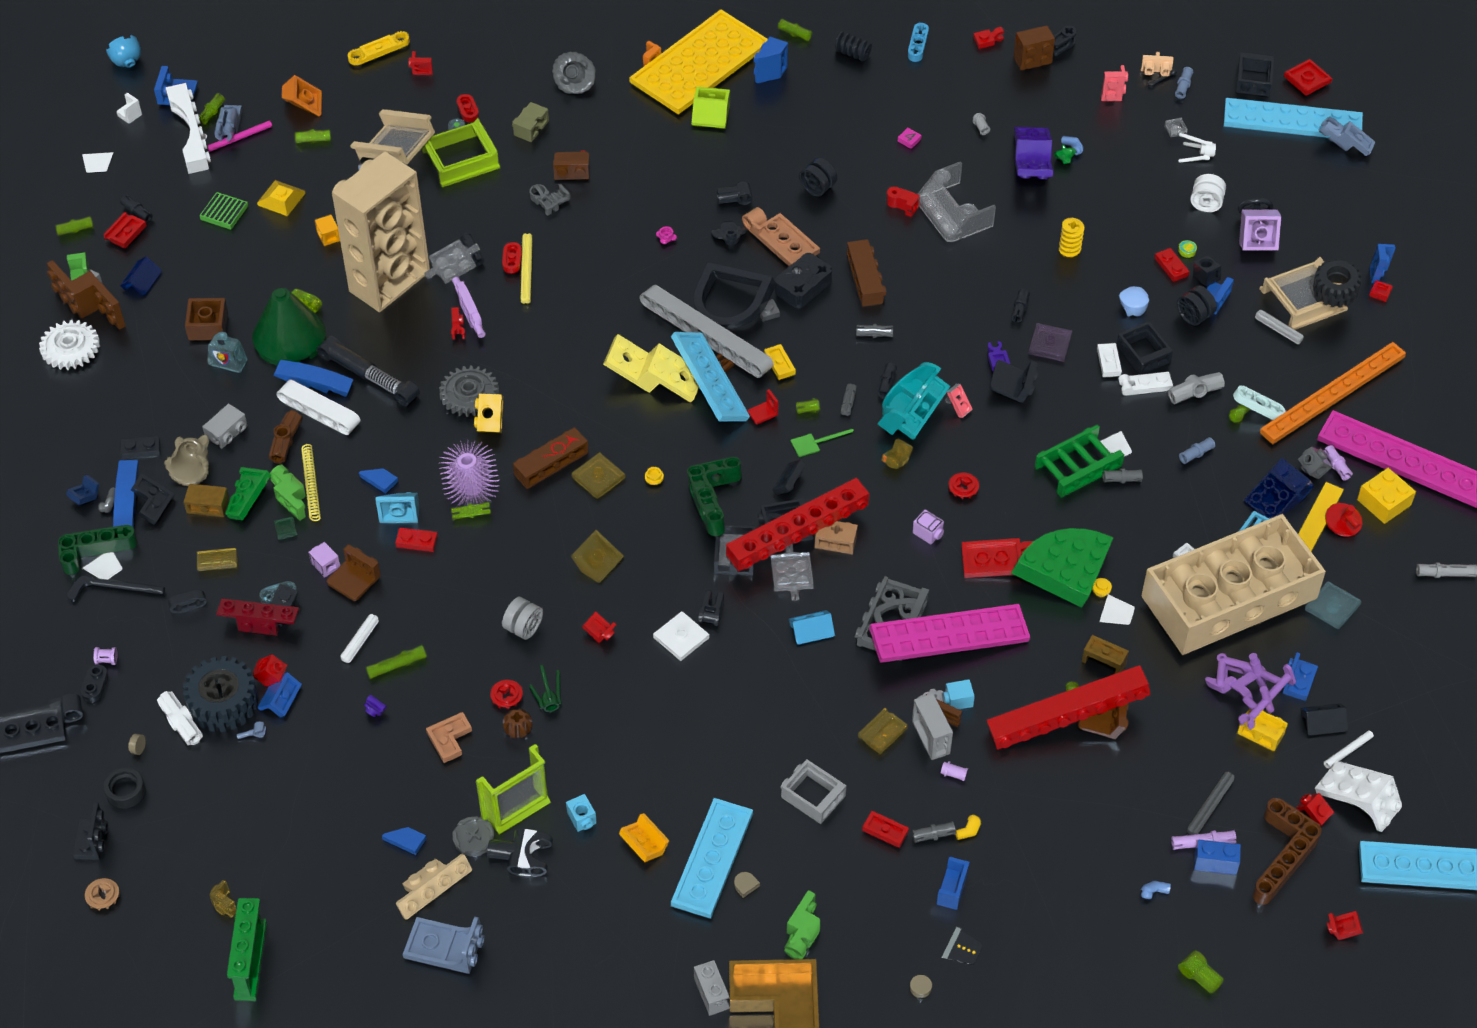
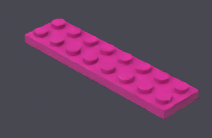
M1019 604L874 623L869 627L880 663L1029 642L1031 638Z

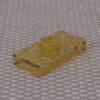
M236 548L197 552L198 571L237 567Z

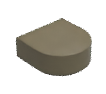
M741 872L735 877L734 886L736 891L744 898L760 886V882L751 873Z

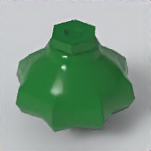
M1062 145V150L1056 151L1054 156L1056 159L1061 160L1063 164H1069L1076 150L1075 148H1065V145Z

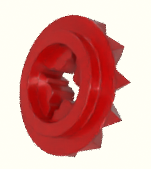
M957 473L950 478L949 489L950 492L954 493L955 497L960 496L962 499L964 497L971 498L972 495L977 494L979 482L972 474ZM961 483H962L964 486H967V489H964L963 487H960V486H961Z
M502 680L492 687L490 695L493 704L498 705L499 708L506 707L509 709L510 706H516L519 701H522L523 691L517 682ZM510 691V696L504 699L503 694H507Z

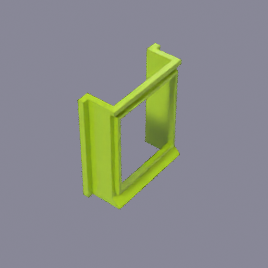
M478 118L474 123L431 136L421 148L423 154H429L438 170L439 181L442 187L500 168L497 150ZM477 136L487 152L444 167L435 150Z

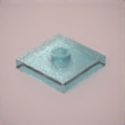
M1327 582L1320 589L1318 598L1309 602L1305 610L1339 629L1361 605V600L1334 584Z

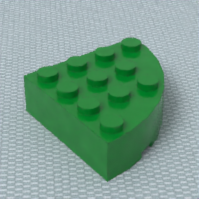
M1076 528L1050 532L1033 541L1024 550L1011 574L1082 608L1091 593L1113 537L1093 530Z

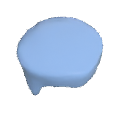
M1128 287L1120 293V302L1127 316H1141L1147 310L1149 303L1148 294L1141 287Z

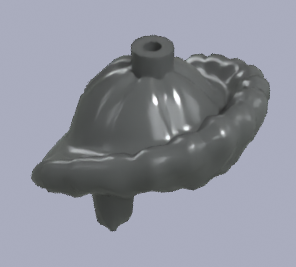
M569 51L555 59L552 73L553 79L560 90L568 94H578L588 91L594 85L596 77L595 66L586 56Z

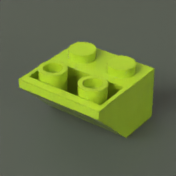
M696 87L692 125L726 128L730 108V90Z

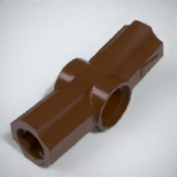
M290 410V412H287L281 424L274 429V439L269 453V460L274 463L281 464L286 461L289 447L293 444L292 438L302 421V416L296 411Z

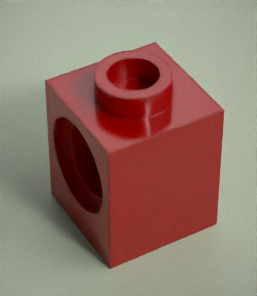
M271 654L258 660L252 675L257 681L267 687L281 681L287 664Z

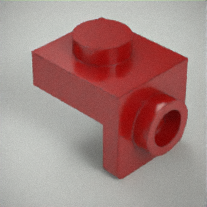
M595 612L582 628L600 643L604 638L608 640L615 633L613 628L617 624L613 622L610 625Z
M1320 793L1304 795L1300 799L1301 803L1296 807L1298 811L1305 810L1310 818L1319 825H1322L1334 813Z
M1357 911L1337 917L1333 913L1328 914L1330 920L1327 922L1329 932L1334 934L1338 940L1363 933Z

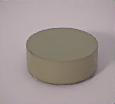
M132 735L128 746L131 754L140 755L143 752L146 743L144 735Z
M917 975L912 978L910 991L915 997L924 998L931 993L932 982L927 976Z

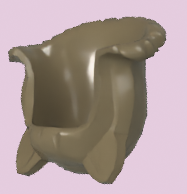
M202 435L199 439H183L178 437L175 440L176 449L172 457H167L164 464L171 479L178 484L189 486V484H200V482L206 479L209 472V463L207 461L209 439L207 435Z

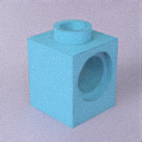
M585 794L566 802L567 814L577 832L583 829L587 830L596 824V813Z

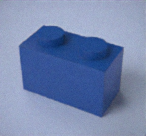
M1198 839L1195 849L1194 870L1236 875L1240 865L1241 844Z

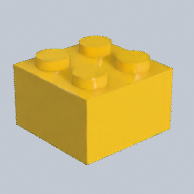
M1387 468L1361 486L1357 500L1385 524L1412 505L1416 491L1390 468Z

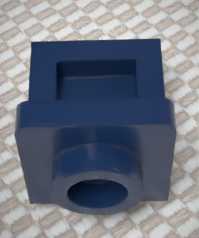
M84 475L82 484L67 489L66 496L78 505L97 499L99 483L89 475Z

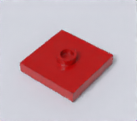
M1311 59L1284 73V77L1306 96L1332 82V77Z

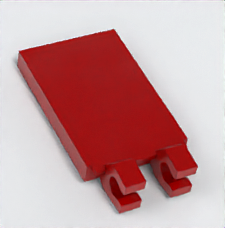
M1020 538L962 542L964 578L1014 575L1011 574L1024 550L1033 541L1020 543Z

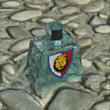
M219 332L214 335L208 346V365L240 373L248 360L240 341L228 337L225 332Z

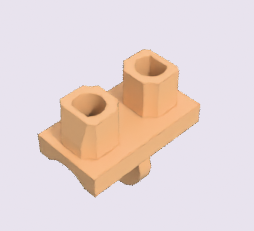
M1156 52L1155 56L1143 55L1141 71H1144L1145 75L1160 72L1162 76H1169L1173 66V57L1160 56V52Z

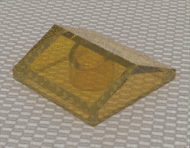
M595 530L571 557L582 573L600 583L624 556Z

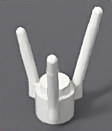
M1179 133L1181 137L1201 143L1200 145L1183 142V145L1200 148V154H1203V156L1179 159L1180 163L1209 160L1210 157H1214L1216 144Z

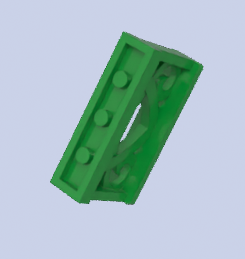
M239 898L237 903L227 977L232 979L235 987L234 1000H257L267 921L261 918L259 912L260 900L258 898Z

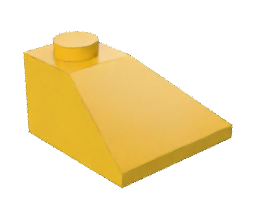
M275 180L257 202V205L288 216L305 195V191Z

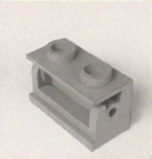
M228 403L202 428L204 435H207L208 439L213 443L219 444L222 449L240 432H243L248 425L245 414Z
M712 960L695 966L694 980L709 1016L730 1009L727 999L730 997L715 961Z

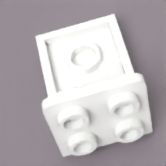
M1339 761L1333 764L1315 787L1316 793H1320L1322 796L1354 804L1370 815L1376 830L1380 832L1390 824L1393 817L1402 807L1393 776Z

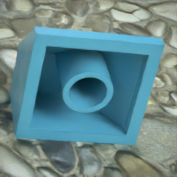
M396 493L376 497L380 523H418V493Z

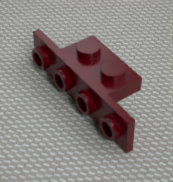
M222 598L216 614L217 616L236 618L238 631L277 636L279 631L278 623L295 624L299 607Z

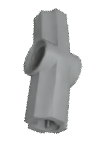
M1220 372L1201 377L1190 375L1184 383L1167 390L1168 396L1173 404L1193 396L1200 398L1209 391L1222 389L1225 381Z

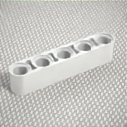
M288 380L277 392V397L284 404L342 434L349 435L361 421L355 412L293 380Z

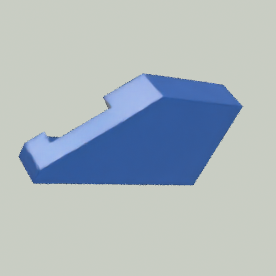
M385 469L359 472V477L385 494L398 482V478Z
M406 827L384 833L382 839L416 855L426 841V835Z

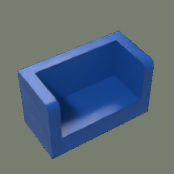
M949 857L943 883L938 891L937 905L955 910L958 909L968 875V861Z

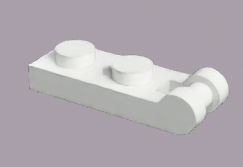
M1169 372L1134 376L1123 374L1118 378L1120 385H1122L1123 395L1162 392L1173 387Z

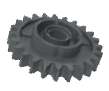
M472 365L469 369H466L465 366H463L462 370L456 368V373L450 371V377L444 376L445 381H441V387H439L442 405H446V409H451L452 413L458 411L459 416L465 413L466 417L470 413L476 416L478 409H475V400L479 398V394H499L498 382H496V377H492V372L487 373L486 369L480 371V366L473 369Z

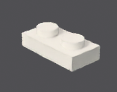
M1116 343L1098 344L1097 352L1102 376H1121L1122 370Z

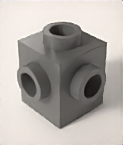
M1311 446L1298 458L1302 464V470L1306 474L1318 479L1333 467L1327 459L1328 455L1321 448L1317 449Z

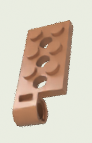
M756 207L742 216L744 226L788 266L796 262L805 253H812L815 256L820 253V248L781 213L767 221L763 210ZM770 227H775L776 229H775V230H770V229H768V228H770Z

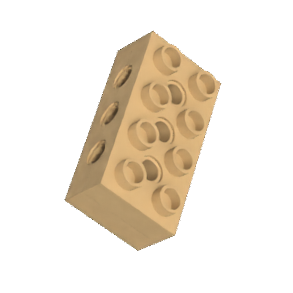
M386 151L374 160L365 161L356 174L348 180L339 181L332 191L349 292L379 313L430 272L417 172Z
M1281 514L1148 568L1142 598L1178 650L1184 655L1317 599L1326 571L1285 516Z

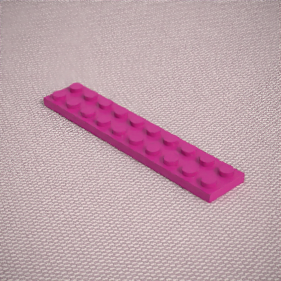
M1334 410L1318 435L1317 440L1333 445L1339 450L1384 469L1390 468L1400 476L1477 508V471Z

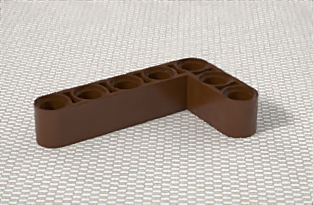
M1272 798L1268 801L1264 818L1269 824L1292 839L1255 885L1253 899L1261 905L1268 904L1315 848L1321 835V827L1318 823L1279 798Z

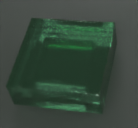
M293 517L274 521L278 540L297 536Z

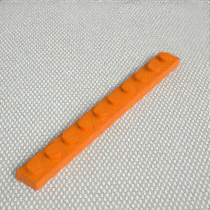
M1394 342L1390 343L1260 429V434L1270 443H1276L1405 358L1406 352Z

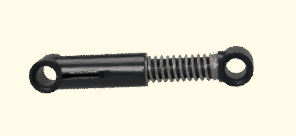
M332 335L327 337L316 348L321 358L326 361L332 360L361 378L373 381L393 393L398 403L403 406H408L420 394L419 388L413 382L406 381L404 383L398 381L378 369L374 363L344 347Z

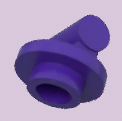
M372 695L368 696L364 704L366 707L365 711L373 717L376 715L381 716L387 708V705Z

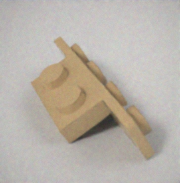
M460 854L447 865L437 859L430 861L423 869L412 874L408 880L402 883L405 890L409 893L397 901L396 905L404 919L410 918L472 871L464 854Z

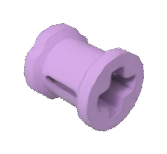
M95 647V665L100 663L117 664L118 652L116 647H112V649Z

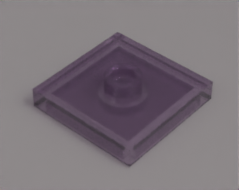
M1037 323L1029 354L1065 361L1072 330Z

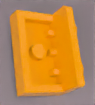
M645 813L640 814L636 823L621 828L619 835L644 862L662 856L669 843L668 838Z

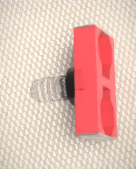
M955 384L947 391L948 396L945 398V402L953 405L958 417L963 418L973 410L961 384Z

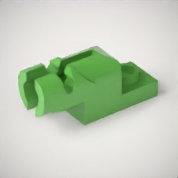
M282 464L278 465L270 472V480L275 485L273 488L276 499L301 521L306 517L305 505L302 502V499L306 496L304 485L292 473H288V469Z
M809 890L787 922V934L790 936L784 951L793 959H803L807 953V948L812 946L820 932V919L813 915L817 903H815L816 894Z

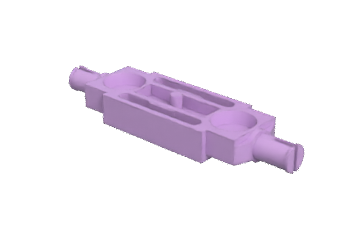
M454 277L452 282L458 294L461 308L470 327L474 328L479 338L485 336V332L482 328V321L464 282H460L459 277Z

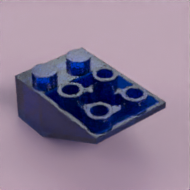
M1281 458L1244 501L1258 513L1271 519L1281 514L1285 515L1299 504L1314 486L1310 479Z

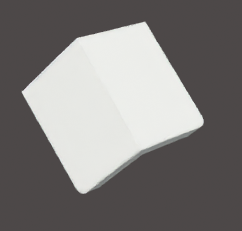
M126 93L125 99L127 104L117 111V115L130 124L141 116L142 113L138 99Z

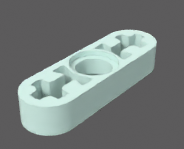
M1239 386L1233 393V397L1238 403L1272 420L1285 413V408L1281 404L1245 386Z

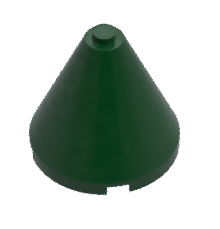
M278 288L272 292L253 329L252 339L254 348L263 360L274 365H278L280 360L300 363L301 360L308 357L311 360L318 354L316 348L326 339V330L322 319L289 290Z

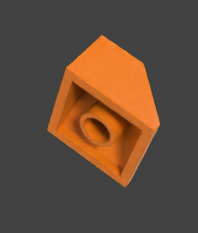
M296 75L282 86V98L285 101L317 116L321 115L322 91Z

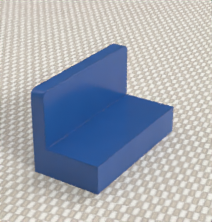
M1227 277L1222 285L1215 282L1208 286L1207 290L1213 295L1217 304V310L1214 314L1218 313L1231 293L1234 279Z
M288 672L284 673L280 682L268 687L257 708L260 711L269 708L279 717L285 716L302 683Z

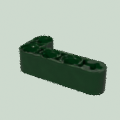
M120 525L61 536L58 540V550L63 571L68 575L79 572L81 567L80 558L135 548L138 541L134 528L131 525Z

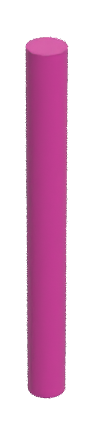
M269 120L233 135L228 142L227 138L222 141L207 145V149L209 152L268 129L272 127V124Z

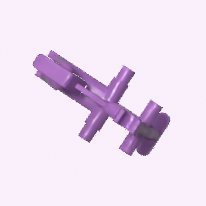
M1221 653L1217 656L1216 679L1206 677V684L1220 693H1226L1233 688L1244 697L1243 702L1252 711L1249 714H1242L1238 720L1240 725L1247 722L1248 729L1251 730L1255 726L1254 719L1264 708H1266L1268 713L1274 711L1272 700L1287 683L1290 685L1296 683L1293 670L1290 665L1285 664L1283 667L1285 674L1280 678L1265 670L1256 653L1249 655L1250 663L1227 657L1226 654ZM1228 671L1244 674L1238 680L1232 676L1227 677ZM1254 680L1259 685L1262 700L1258 704L1252 700V693L1246 687ZM1266 680L1275 684L1270 691H1268Z

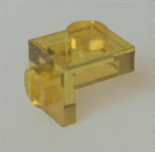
M896 439L893 448L883 454L881 461L887 463L891 468L898 469L908 463L913 447L900 439Z
M222 880L219 885L217 884L213 887L209 896L212 905L220 914H227L232 918L236 914L237 909L235 902L226 896L230 890L227 882Z

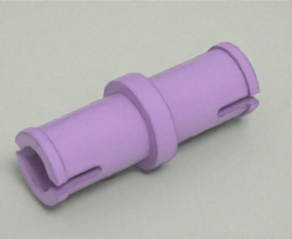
M1333 445L1326 447L1324 451L1328 455L1327 458L1331 462L1332 468L1336 469L1342 480L1349 479L1353 473L1345 464V459L1338 454Z

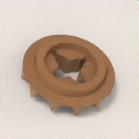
M107 878L93 881L85 891V900L91 908H97L99 911L102 908L109 909V906L116 904L117 898L120 897L118 885L113 880ZM100 889L105 893L106 897L104 900L99 897Z

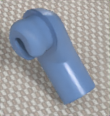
M1062 137V145H1071L1072 148H1075L1076 153L1074 155H1079L1083 152V145L1078 138Z
M1151 881L1142 886L1141 897L1151 899L1153 892L1169 894L1171 884Z

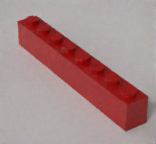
M1139 665L987 720V724L997 750L1008 748L1012 744L1027 741L1040 734H1047L1051 730L1066 727L1079 720H1086L1088 717L1105 713L1116 707L1125 706L1127 703L1135 700H1142L1151 695L1149 683Z

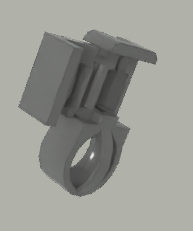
M536 184L530 188V199L536 205L541 204L545 209V214L550 215L553 210L555 212L559 210L560 204L570 200V193L562 184L559 185V190H557V193L554 192V194H550L544 185Z

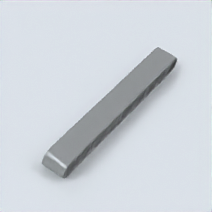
M653 285L640 295V301L645 307L684 332L703 333L711 349L721 353L722 356L733 361V363L753 376L760 378L773 367V361L767 354L659 286Z

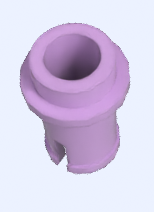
M950 761L943 763L941 774H944V777L951 776L962 781L965 780L967 768L950 764Z

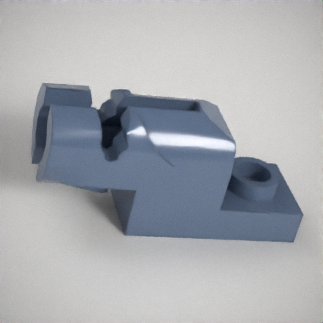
M224 105V107H221L214 132L218 140L222 141L223 136L227 135L228 142L233 135L237 134L242 115V106Z
M1327 117L1321 123L1322 127L1318 130L1324 136H1330L1329 140L1336 143L1344 151L1354 146L1367 156L1371 153L1375 144L1373 139L1351 121L1343 126L1336 119Z

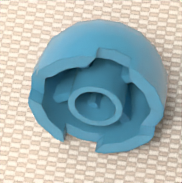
M132 35L127 39H124L122 36L109 43L110 48L106 49L111 61L120 67L134 66L141 56L140 44L137 38Z

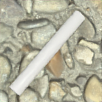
M1368 730L1324 761L1325 767L1329 769L1336 761L1345 758L1373 738V733Z

